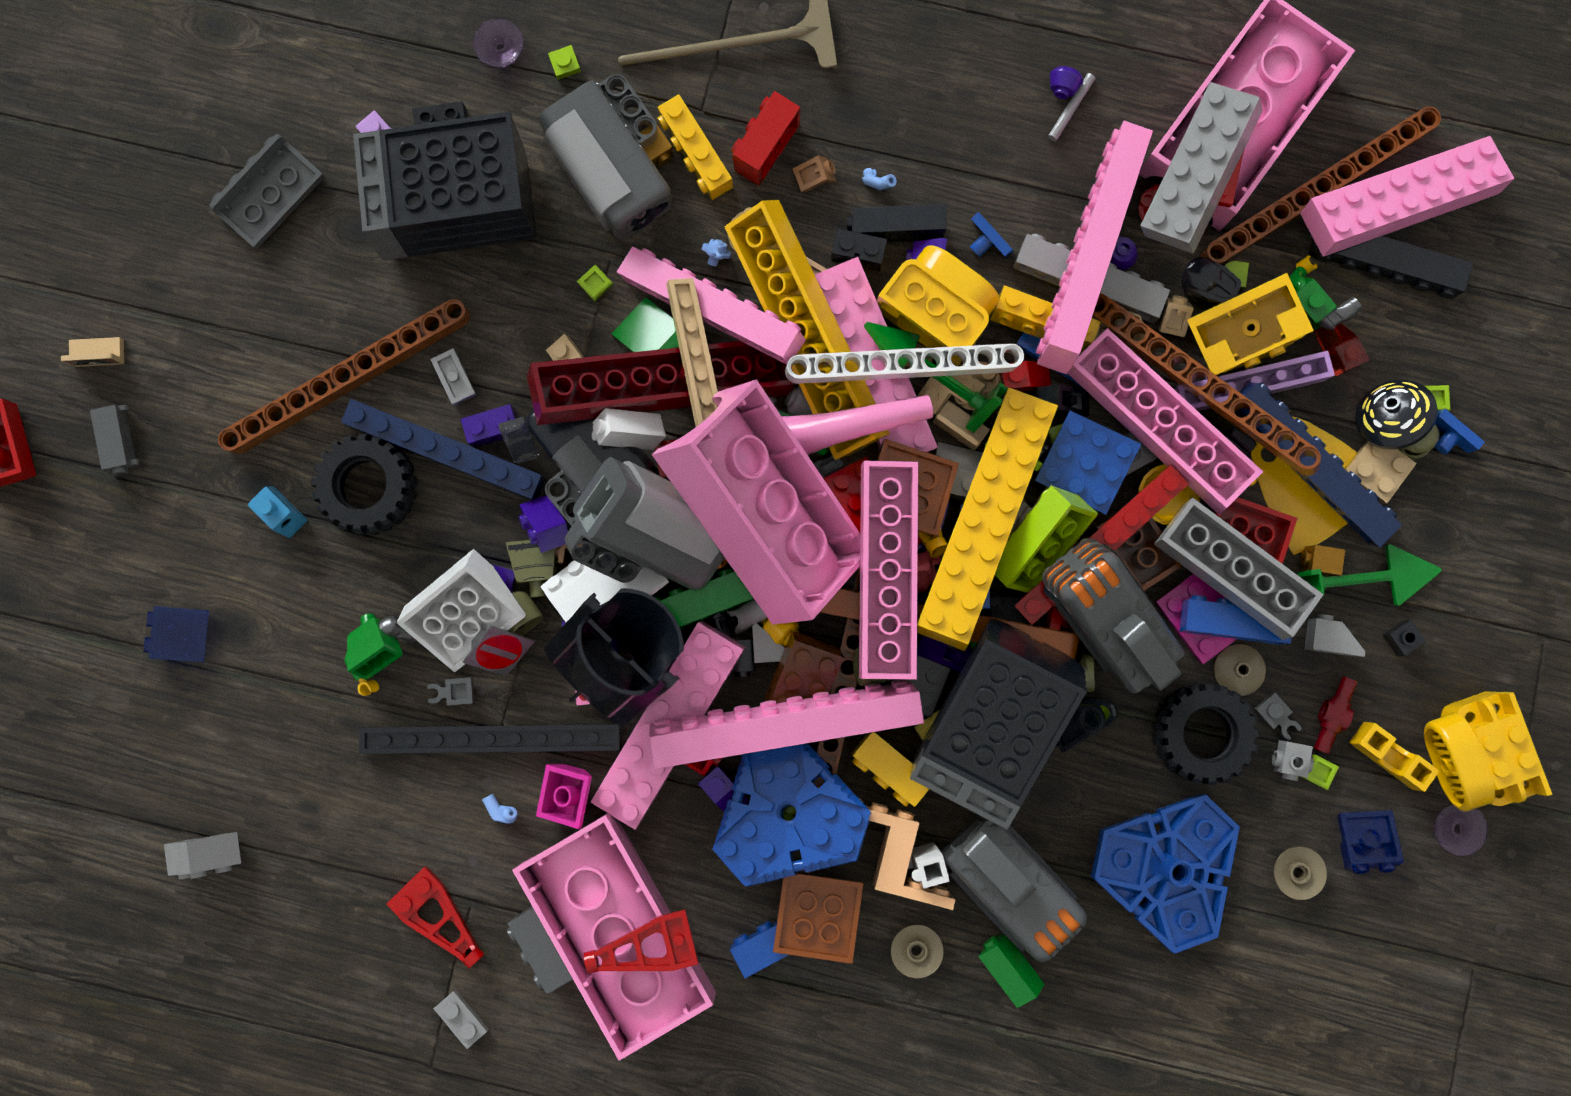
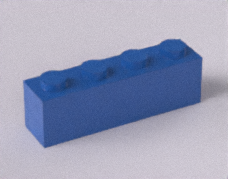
M1192 595L1191 599L1182 601L1179 632L1277 645L1291 644V638L1280 639L1238 606L1233 605L1228 599H1217V602L1207 601L1205 596Z
M766 921L756 927L757 932L750 936L744 933L733 940L734 944L731 945L730 951L744 978L788 956V954L773 952L777 921L772 924L770 921Z

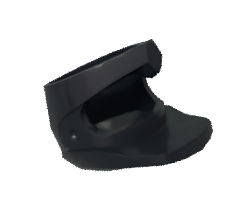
M1197 257L1191 260L1186 265L1181 279L1185 296L1191 302L1198 305L1222 304L1236 297L1241 287L1240 279L1227 267L1204 257Z

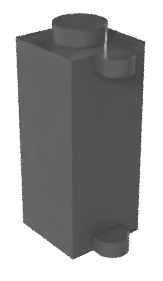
M111 405L90 410L101 470L110 472L113 476L128 474L129 469L137 468L140 465L139 459L135 458L126 413L129 411L128 405Z

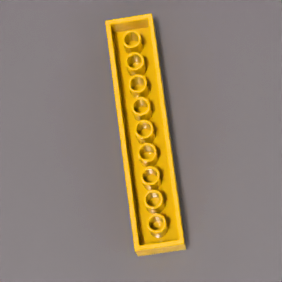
M779 200L761 201L724 226L764 311L769 310L779 316L780 321L784 323L791 321L801 328L800 332L806 340L797 355L851 352ZM822 362L818 364L820 372L824 374L831 372L832 369L828 363ZM845 362V368L849 372L858 371V366L855 362ZM793 364L791 366L794 374L802 375L805 373V369L801 364ZM865 380L799 384L813 414L876 404ZM889 430L868 434L835 444L829 448L834 459L838 460L850 456L890 435Z
M1008 387L917 623V633L960 650H966L1058 405Z

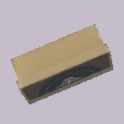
M113 337L69 340V355L61 356V362L73 367L124 364V339Z

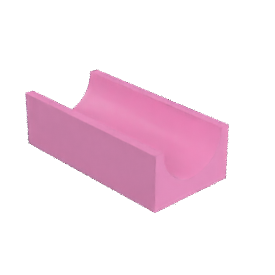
M1264 0L1140 169L1139 175L1145 179L1150 176L1164 178L1210 82L1260 97L1263 112L1244 149L1233 205L1230 208L1217 205L1212 215L1213 224L1211 226L1221 231L1241 209L1355 50L1284 0Z
M756 379L717 392L712 397V400L718 408L705 421L676 441L658 448L652 456L688 507L699 519L708 535L772 624L813 620L859 568L860 532Z
M610 813L603 815L512 870L619 1061L713 1006L716 991L700 963L675 971H599L592 974L587 973L584 963V952L597 950L660 915L671 913L620 821ZM654 933L642 941L641 945L645 956L661 958L666 955L667 950L661 933ZM628 943L615 950L616 958L619 962H629L637 959L633 943ZM598 956L599 964L601 965L602 959Z

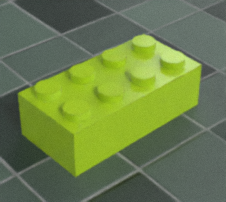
M1051 485L1042 493L1035 507L1026 514L1024 521L1018 529L1010 535L995 576L1006 587L1028 593L1042 580L1044 570L1052 566L1059 557H1063L1068 553V550L1073 547L1098 513L1079 495Z

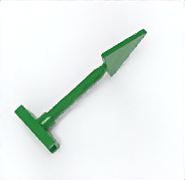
M866 322L864 328L880 350L914 349L920 338L915 333L871 322ZM905 358L898 359L899 366L904 369L908 360ZM927 359L924 360L928 367L936 368L933 363ZM933 376L935 380L968 402L969 406L975 409L965 427L972 433H975L1002 403L1001 397L1008 389V387L999 382L985 398L977 391L973 392L951 376Z
M1389 544L1385 546L1388 563L1387 571L1323 577L1321 569H1314L1295 574L1323 595H1325V588L1390 581L1394 605L1400 606L1437 576L1442 569Z

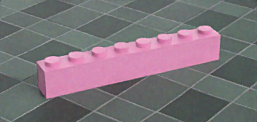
M632 246L617 270V273L626 283L669 305L667 281L671 279L694 278L704 323L786 365L790 358L798 354L806 340L800 332L801 328L791 321L784 323L779 320V316L769 310H766L764 313L758 310V306L747 299L742 302L737 299L733 292L724 289L722 292L716 289L717 286L705 278L702 281L696 279V275L685 268L682 271L675 268L676 265L668 259L663 258L659 260L655 258L656 255L648 249L643 248L639 250Z

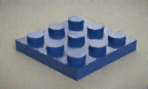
M1069 411L1035 481L1047 487L1052 485L1077 494L1091 508L1106 515L1141 444Z

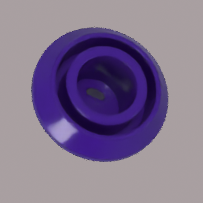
M1059 66L1050 72V89L1054 96L1059 99H1068V97L1074 96L1083 84L1082 75L1073 68Z
M1118 236L1110 263L1116 265L1118 270H1126L1136 262L1138 249L1136 244L1128 237Z

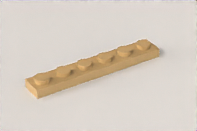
M694 278L671 279L667 281L666 287L694 421L697 427L718 408L712 400V397L718 390Z

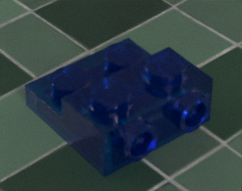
M154 606L153 612L148 611L146 627H152L151 637H145L143 653H149L148 658L204 662L209 611Z
M1392 810L1340 813L1337 816L1343 841L1340 843L1345 870L1353 869V874H1365L1370 872L1369 868H1379L1380 873L1395 871L1396 867L1404 862Z

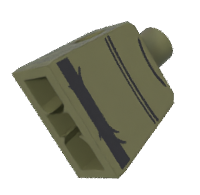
M529 540L506 542L516 582L518 584L529 583L531 598L545 597L546 594L540 586L557 574L558 558H556V548L541 553L537 545H532Z

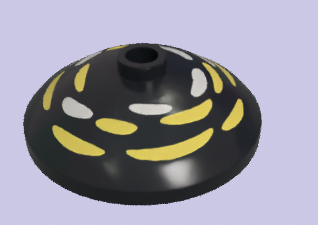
M1392 380L1376 386L1362 398L1356 410L1355 420L1360 435L1371 445L1382 449H1401L1416 444L1429 434L1436 423L1438 407L1435 397L1424 385L1411 380Z

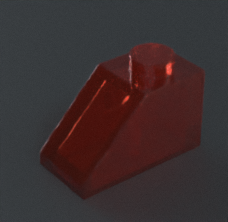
M1344 324L1337 325L1335 330L1321 327L1314 331L1323 351L1329 352L1336 376L1370 360L1359 337Z

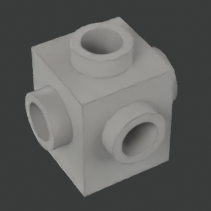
M1279 741L1278 748L1272 756L1274 771L1282 773V778L1298 781V776L1308 778V773L1312 771L1314 763L1311 757L1313 746Z

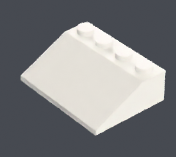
M473 549L406 604L397 624L453 672H456L465 665L462 661L471 651V641L481 629L486 632L492 625L508 631L522 620L526 614L494 567Z
M574 560L540 587L565 622H567L593 593L597 595L595 598L601 604H604L621 588L643 591L652 596L669 582L665 577L643 567L634 580L623 583Z

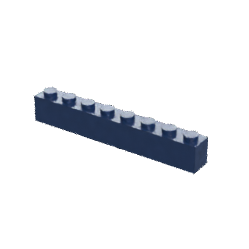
M1252 382L1246 384L1240 391L1242 395L1309 442L1320 452V469L1314 475L1304 476L1295 469L1293 470L1369 545L1380 548L1402 526L1395 519L1397 514L1391 508L1383 507L1378 502L1379 496L1371 489L1366 490L1360 484L1362 482L1360 477L1352 471L1348 472L1342 466L1344 462L1333 453L1330 455L1324 449L1326 444L1317 436L1312 437L1306 431L1308 429L1307 425L1298 418L1294 419L1288 413L1290 409L1279 400L1276 402L1270 396L1272 392L1266 385L1261 382L1259 384ZM1242 408L1236 411L1235 414L1240 418H1244L1249 415L1250 411ZM1262 424L1256 430L1259 433L1265 434L1272 428L1270 425ZM1283 440L1278 444L1283 450L1290 449L1294 445L1290 440ZM1304 456L1300 462L1305 466H1311L1316 460L1311 456Z
M350 399L341 423L372 437L382 438L392 445L529 500L539 497L546 478L538 473L353 399Z

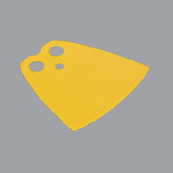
M1300 419L1307 425L1308 429L1306 431L1312 437L1317 436L1326 444L1324 449L1330 455L1332 453L1337 455L1344 462L1342 466L1346 469L1357 452L1333 435L1310 422ZM1256 442L1257 446L1251 451L1252 462L1263 471L1257 477L1268 508L1298 518L1288 546L1293 555L1301 553L1305 550V546L1318 545L1348 524L1284 461L1278 457L1272 462L1264 461L1261 457V450L1264 447Z

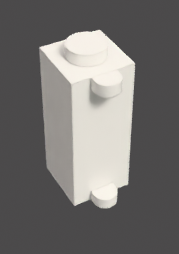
M605 408L593 422L592 439L597 441L598 445L614 447L632 446L640 449L654 450L666 437L660 414Z
M934 842L913 848L908 868H914L912 872L914 881H920L923 888L949 882L943 855Z

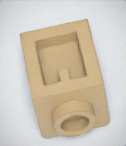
M1173 295V298L1167 297L1159 331L1185 337L1189 325L1187 319L1191 318L1194 308L1188 302V298Z

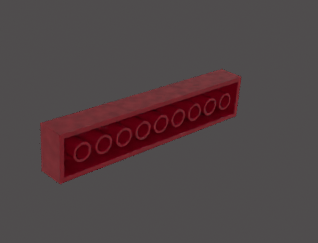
M741 341L708 344L718 392L757 379L767 396L771 398L787 396L796 385V383H792L786 377V364ZM679 347L531 363L527 374L537 425L596 419L605 408L654 412L692 407Z

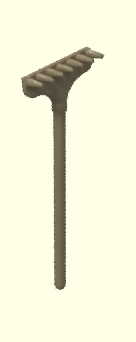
M809 0V11L804 19L796 26L789 27L788 29L627 54L618 58V63L621 66L773 41L799 39L808 42L815 48L819 65L822 68H832L834 71L837 69L827 0Z

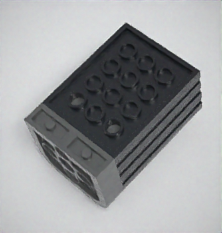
M510 111L353 134L362 232L383 261L536 239V222L531 198L532 189L527 156Z
M990 619L917 750L910 779L1008 830L1087 692L1086 675L1083 666L1067 654L1044 642L1041 644L1030 638L1031 635L1007 623Z

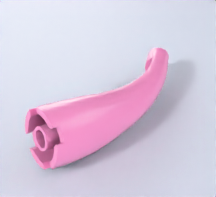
M923 395L854 409L810 415L782 416V418L806 454L810 455L835 444L861 436L933 418V407L930 397Z

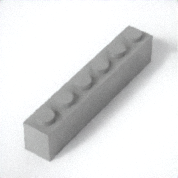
M1027 234L1013 269L1058 286L1061 276L1068 266L1066 261L1070 248L1061 243L1052 244L1047 242L1045 237L1038 234ZM1109 263L1100 293L1109 297L1125 310L1137 313L1143 320L1154 324L1160 318L1170 290L1164 288V284L1158 281H1146L1141 279V276L1135 272H1123L1118 270L1116 265Z

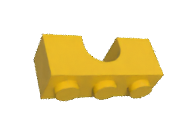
M1363 722L1349 743L1412 790L1425 792L1440 770L1421 756L1412 754L1395 743L1396 738L1376 723Z

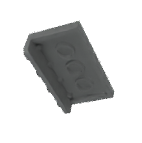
M276 134L268 138L264 143V147L256 155L248 159L246 166L239 173L231 177L229 184L222 192L214 195L209 208L257 250L325 178V175L292 147L280 134Z

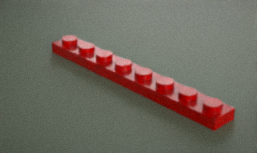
M1169 465L1089 538L1106 544L1115 551L1188 486L1189 483L1172 465ZM1043 580L1014 605L1031 625L1053 607L1043 591Z

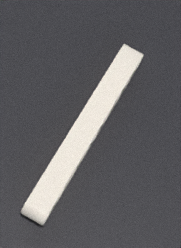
M1016 344L802 354L790 358L785 374L792 383L801 384L1007 373L1013 371L1022 363L1024 353L1021 347ZM1004 353L1012 354L1015 363H1007L1004 359ZM978 354L986 355L989 364H980L977 358ZM951 356H959L963 361V365L960 367L955 366L951 361ZM925 357L934 358L937 363L936 368L928 367L924 361ZM898 359H907L911 365L910 369H902L898 364ZM872 360L882 361L884 370H875L871 364ZM822 362L828 363L831 366V372L827 374L820 372L818 364ZM845 362H855L858 366V371L849 372L845 368ZM793 364H801L805 369V373L796 375L792 372L791 366Z

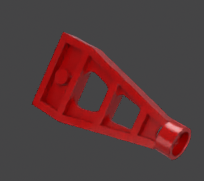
M427 866L422 868L386 903L403 923L459 958L468 969L484 955L475 942L445 885ZM431 898L436 899L443 909V918L437 924L428 923L418 914L419 909ZM447 921H452L461 934L460 938L454 943L449 942L439 932L440 928ZM471 948L472 952L466 955V950Z
M686 909L660 915L597 950L584 952V963L587 973L592 974L599 971H675L698 965L699 961ZM654 933H661L667 950L666 955L661 958L645 956L641 945L642 941ZM628 943H633L637 959L629 962L617 961L615 950ZM598 956L602 959L601 965L599 964Z

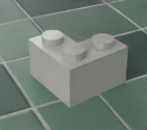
M237 832L164 844L168 876L178 875L179 879L207 876L206 871L215 869V873L227 872L232 870L231 865L241 864Z

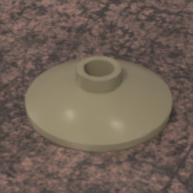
M1235 644L1228 646L1218 654L1214 662V677L1218 685L1228 687V690L1236 691L1241 696L1255 692L1265 679L1266 667L1264 660L1258 651L1248 645ZM1241 665L1246 667L1244 675H1241L1238 671Z
M1292 847L1285 850L1276 860L1274 879L1278 888L1288 897L1306 900L1316 896L1323 889L1327 879V869L1323 859L1315 851L1306 847ZM1299 867L1301 874L1295 877L1293 871Z
M917 924L907 926L900 930L892 941V961L895 967L905 976L911 978L927 977L933 974L942 962V942L936 932L927 926ZM919 945L921 952L913 954L911 951L913 946Z

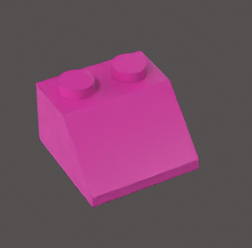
M546 764L536 816L576 829H582L592 776L586 770L570 765Z

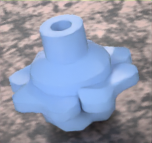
M711 239L709 244L703 243L702 250L709 256L707 263L711 266H717L719 260L729 259L731 256V252L727 250V244L723 243L722 240Z

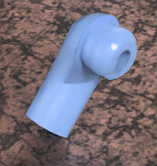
M867 168L863 171L864 177H862V181L869 187L882 191L896 185V177L892 174L880 178L876 177L877 171L875 169Z
M494 794L482 799L494 821L509 824L516 820L518 816L516 808L499 805Z

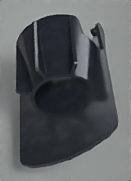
M621 588L604 604H601L595 598L597 596L595 593L590 595L547 643L544 651L553 663V666L557 668L561 675L577 691L569 699L571 703L581 695L594 708L605 715V718L610 719L619 726H625L678 681L680 677L678 675L674 676L670 671L667 672L671 662L683 652L684 645L681 629L673 614L663 603L643 591ZM611 638L625 645L632 654L634 661L621 657L614 650Z

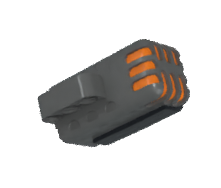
M1085 538L1077 546L1069 549L1066 555L1059 557L1052 566L1044 570L1042 575L1043 591L1096 664L1104 672H1109L1127 691L1138 693L1151 684L1159 691H1162L1182 675L1176 662L1184 656V649L1169 630L1166 622L1142 587L1112 548L1106 544L1099 543L1095 539Z
M977 815L940 851L945 864L949 867V875L1020 951L1025 949L1037 961L1046 962L1051 960L1085 927L1087 914L1075 900L1077 896L1011 825L1007 830Z

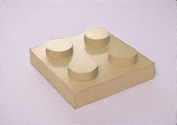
M1366 441L1346 470L1348 472L1352 471L1362 480L1360 484L1366 490L1371 489L1380 498L1378 501L1384 505L1389 502L1417 463L1398 449H1382Z

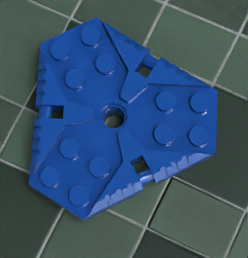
M808 743L742 754L738 772L732 786V790H734L732 800L727 802L712 850L745 887L796 876V872L802 870L809 873L858 861L872 812L837 774L833 775L828 770V764ZM819 777L825 781L820 788L814 784ZM744 794L751 796L749 805L741 804ZM793 806L796 809V816L793 820L786 821L784 811L787 807ZM800 851L802 859L794 861L792 852Z
M1198 794L1156 809L1154 814L1145 813L1100 829L1091 878L1126 911L1133 912L1135 914L1134 918L1170 952L1174 954L1218 938L1228 887L1223 886L1224 876L1230 877L1240 827L1206 794ZM1155 824H1159V831L1155 830ZM1175 866H1178V872L1173 877V869ZM1209 873H1214L1212 883L1208 882ZM1143 898H1145L1146 901L1144 902V904H1143L1142 906H1140V905H1139L1140 901H1141Z

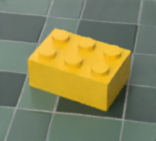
M875 732L867 733L851 752L852 756L855 757L852 762L865 773L868 769L875 774L872 777L874 781L885 790L889 786L895 790L892 795L904 806L907 807L910 803L915 807L928 792L929 788L910 779L913 764Z

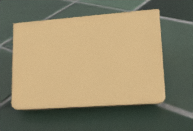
M949 400L933 421L934 424L974 451L990 430L983 424L975 433L966 429L965 427L970 415Z

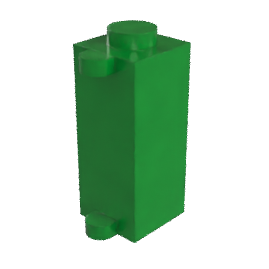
M1000 934L997 937L992 936L983 944L984 949L978 957L1016 1008L1037 998L1045 984L1013 942L1005 934Z

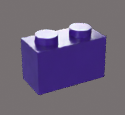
M509 404L462 418L461 423L467 443L476 448L505 439L499 424L518 419L515 408Z
M547 495L520 504L522 515L518 516L522 529L527 530V535L532 545L536 544L541 553L565 545V536L568 532L566 522Z

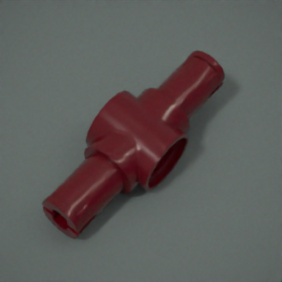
M1342 676L1335 696L1331 697L1330 700H1325L1318 714V720L1321 722L1320 726L1322 728L1314 749L1329 754L1337 733H1341V730L1345 731L1350 726L1354 712L1351 709L1352 704L1349 703L1358 684L1357 681Z

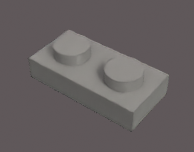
M454 348L430 359L453 406L477 395Z
M456 989L433 1008L466 1049L489 1030Z

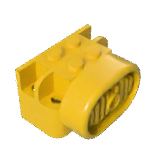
M929 245L922 250L916 260H907L899 267L878 295L877 303L885 318L903 331L918 334L920 336L918 342L926 348L974 346L989 322V315L999 303L1000 298L995 288L973 269L946 250ZM956 355L951 356L952 363L959 367L962 359Z
M1287 273L1187 319L1209 370L1215 375L1233 369L1236 370L1242 366H1245L1246 369L1257 366L1261 363V359L1268 356L1274 358L1285 353L1287 346L1314 331ZM1249 326H1255L1253 331H1248Z
M1485 691L1445 706L1440 718L1429 721L1425 725V745L1433 766L1440 770L1437 774L1439 783L1449 801L1457 809L1467 812L1487 804L1504 806L1513 802L1520 803L1526 801L1527 797L1535 794L1552 795L1514 692Z

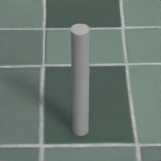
M1086 74L1082 86L1071 98L1049 133V139L1057 141L1095 81L1094 75Z

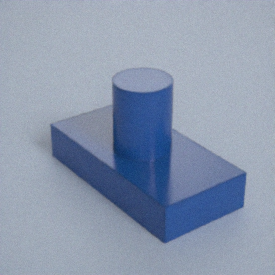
M979 212L971 218L974 224L983 232L969 246L979 258L993 245L1006 259L1014 252Z
M1448 410L1438 411L1435 425L1444 433L1435 445L1439 452L1448 454L1457 444L1466 453H1471L1479 450L1485 443Z

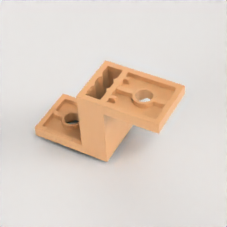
M872 802L871 806L865 805L872 812L870 821L886 825L872 881L874 889L953 910L956 899L947 890L948 887L938 884L923 888L920 881H914L912 877H907L905 880L919 822L914 818L912 812L897 809L896 813L890 812L886 805Z

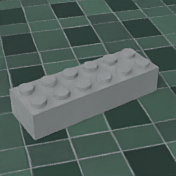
M1212 82L1209 83L1140 225L1145 237L1194 254L1263 112L1260 97Z
M1194 498L1183 504L1154 543V545L1282 640L1294 637L1323 596L1321 592Z

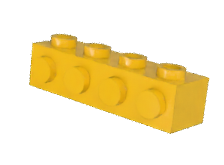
M678 94L658 106L659 117H657L661 128L664 131L668 130L672 136L670 141L677 152L681 151L685 159H683V162L690 173L694 171L698 178L696 182L702 193H707L711 200H714L732 189V177L681 96Z
M1004 285L999 295V303L993 310L990 320L1043 339L1046 332L1044 331L1045 323L1053 310L1051 308L1052 303ZM1091 318L1080 354L1094 342L1101 321Z

